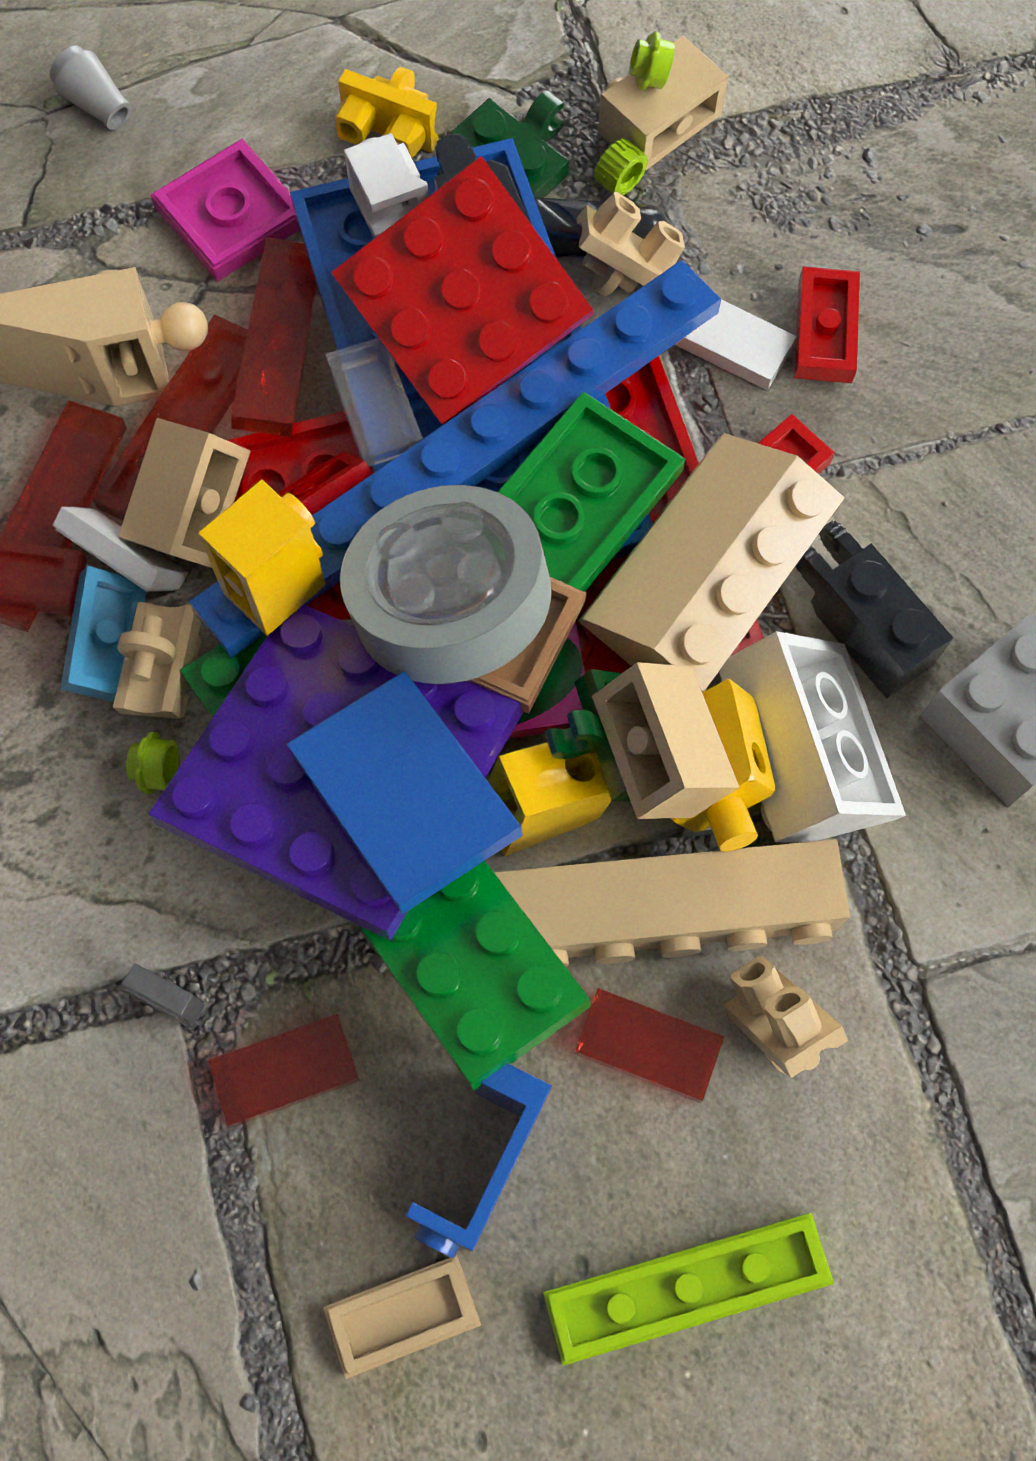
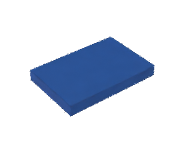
M405 671L287 743L295 761L402 915L523 836L521 825Z

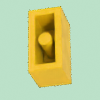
M261 479L198 534L223 594L268 636L322 589L326 583L319 561L323 553L314 540L311 528L315 525L312 515L294 495L286 493L283 497H280Z

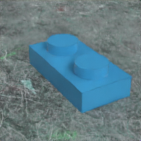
M88 565L79 574L60 690L114 702L125 656L119 653L117 649L119 638L122 633L132 630L138 602H145V590L123 575Z

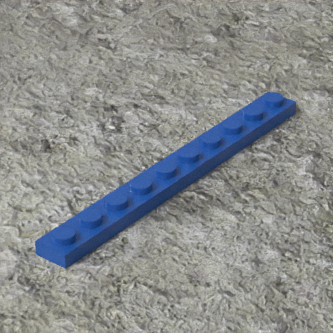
M680 260L312 516L315 525L311 528L314 540L323 553L319 561L326 585L304 605L309 604L340 582L342 562L351 541L361 527L381 509L406 495L424 489L447 485H477L546 436L583 391L597 400L717 315L721 298L683 260ZM218 581L189 601L193 612L230 658L265 635L223 594Z

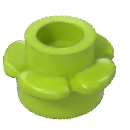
M657 31L649 34L646 41L638 39L631 54L629 75L637 77V86L641 91H645L648 86L662 89L671 71L675 50L674 42L661 39L660 33Z
M149 732L146 737L142 738L140 743H133L127 754V776L129 780L136 782L138 790L143 791L147 795H151L155 790H165L179 769V748L176 741L161 739L157 732Z

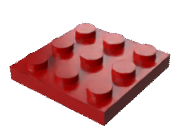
M482 156L331 272L442 425L499 387L594 315L592 307Z

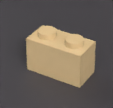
M684 36L674 41L673 63L668 80L662 89L648 86L645 91H641L637 86V77L628 74L624 78L614 79L601 93L598 133L611 145L621 138L629 140L647 156L646 170L722 114L729 76Z
M157 418L118 537L212 568L198 533L234 503L250 450L208 432Z
M637 662L592 696L637 819L692 818L740 788L692 667Z

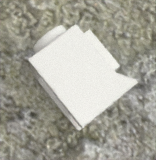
M392 133L381 137L369 138L356 146L344 149L349 188L374 239L429 197L427 182L420 179V174L405 144L397 145Z

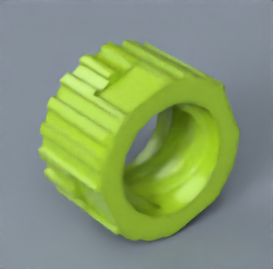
M621 138L610 145L601 156L594 170L595 180L611 194L618 192L621 195H625L639 183L644 175L648 163L647 156L629 140Z

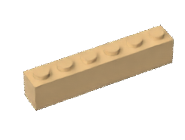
M837 839L740 848L728 852L720 850L494 872L565 967L569 965V957L595 955V963L617 964L634 960V951L661 948L662 957L677 958L700 953V944L726 942L727 950L747 951L767 946L766 938L792 935L793 944H816L833 939L832 931H837L850 918Z

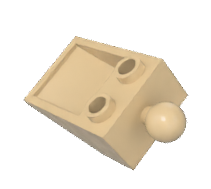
M135 267L123 270H105L92 276L0 294V382L111 406L171 395L172 391L162 343H167L172 348L180 351H190L199 347L204 342L208 333L207 319L197 306L187 302H177L167 307L162 313L161 318L155 320Z

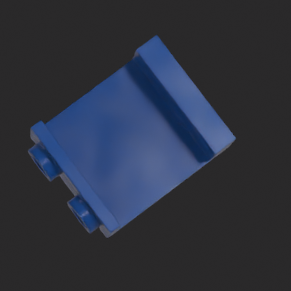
M508 1063L482 1081V1085L474 1090L475 1094L520 1116V1120L467 1229L465 1230L414 1202H412L406 1214L408 1218L420 1223L414 1236L415 1239L451 1258L455 1257L460 1245L474 1251L552 1085Z

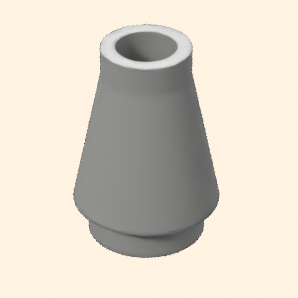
M74 45L63 50L55 58L50 68V78L55 83V90L60 96L100 120L110 130L118 129L129 119L132 105L123 97L93 51L83 50L80 46Z

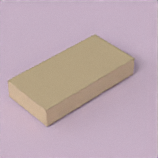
M458 1255L323 1307L345 1379L481 1326Z

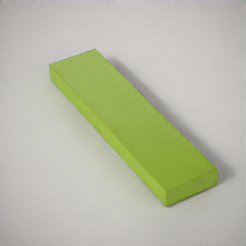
M807 1213L543 1292L561 1363L564 1366L833 1285L834 1281L812 1213Z

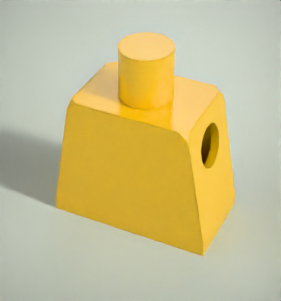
M728 678L702 692L740 788L692 818H671L673 822L693 832L704 831L711 827L719 849L724 852L743 848L756 840L758 834L747 808L771 797L775 792V783L755 700L752 695Z
M548 742L499 756L488 781L522 829L523 836L502 849L504 857L597 820L612 801L596 752L570 759H558L552 756Z

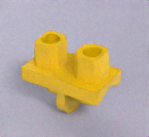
M399 67L393 73L391 80L378 75L372 79L348 69L344 70L338 80L341 103L335 116L337 135L340 139L358 145L366 139L370 130L383 136L392 133L397 145L405 144L412 159L420 149L430 153L433 152L437 141H439L438 134L435 133L434 128L437 103L428 100V94L414 89L415 75L412 70Z

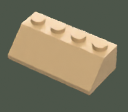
M724 433L706 453L582 615L579 622L631 666L639 662L692 667L701 692H704L845 497L800 457Z

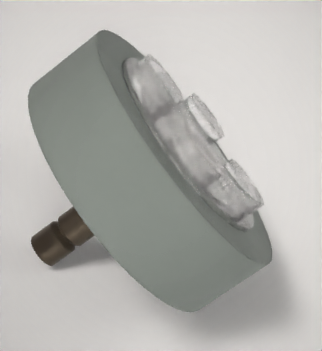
M468 485L433 487L414 492L392 502L372 516L357 532L345 553L341 566L340 587L342 597L366 651L380 666L389 672L399 675L405 671L410 679L416 682L432 684L462 682L478 678L504 666L518 656L536 637L545 622L551 602V581L539 533L534 522L513 500L500 493L481 487Z

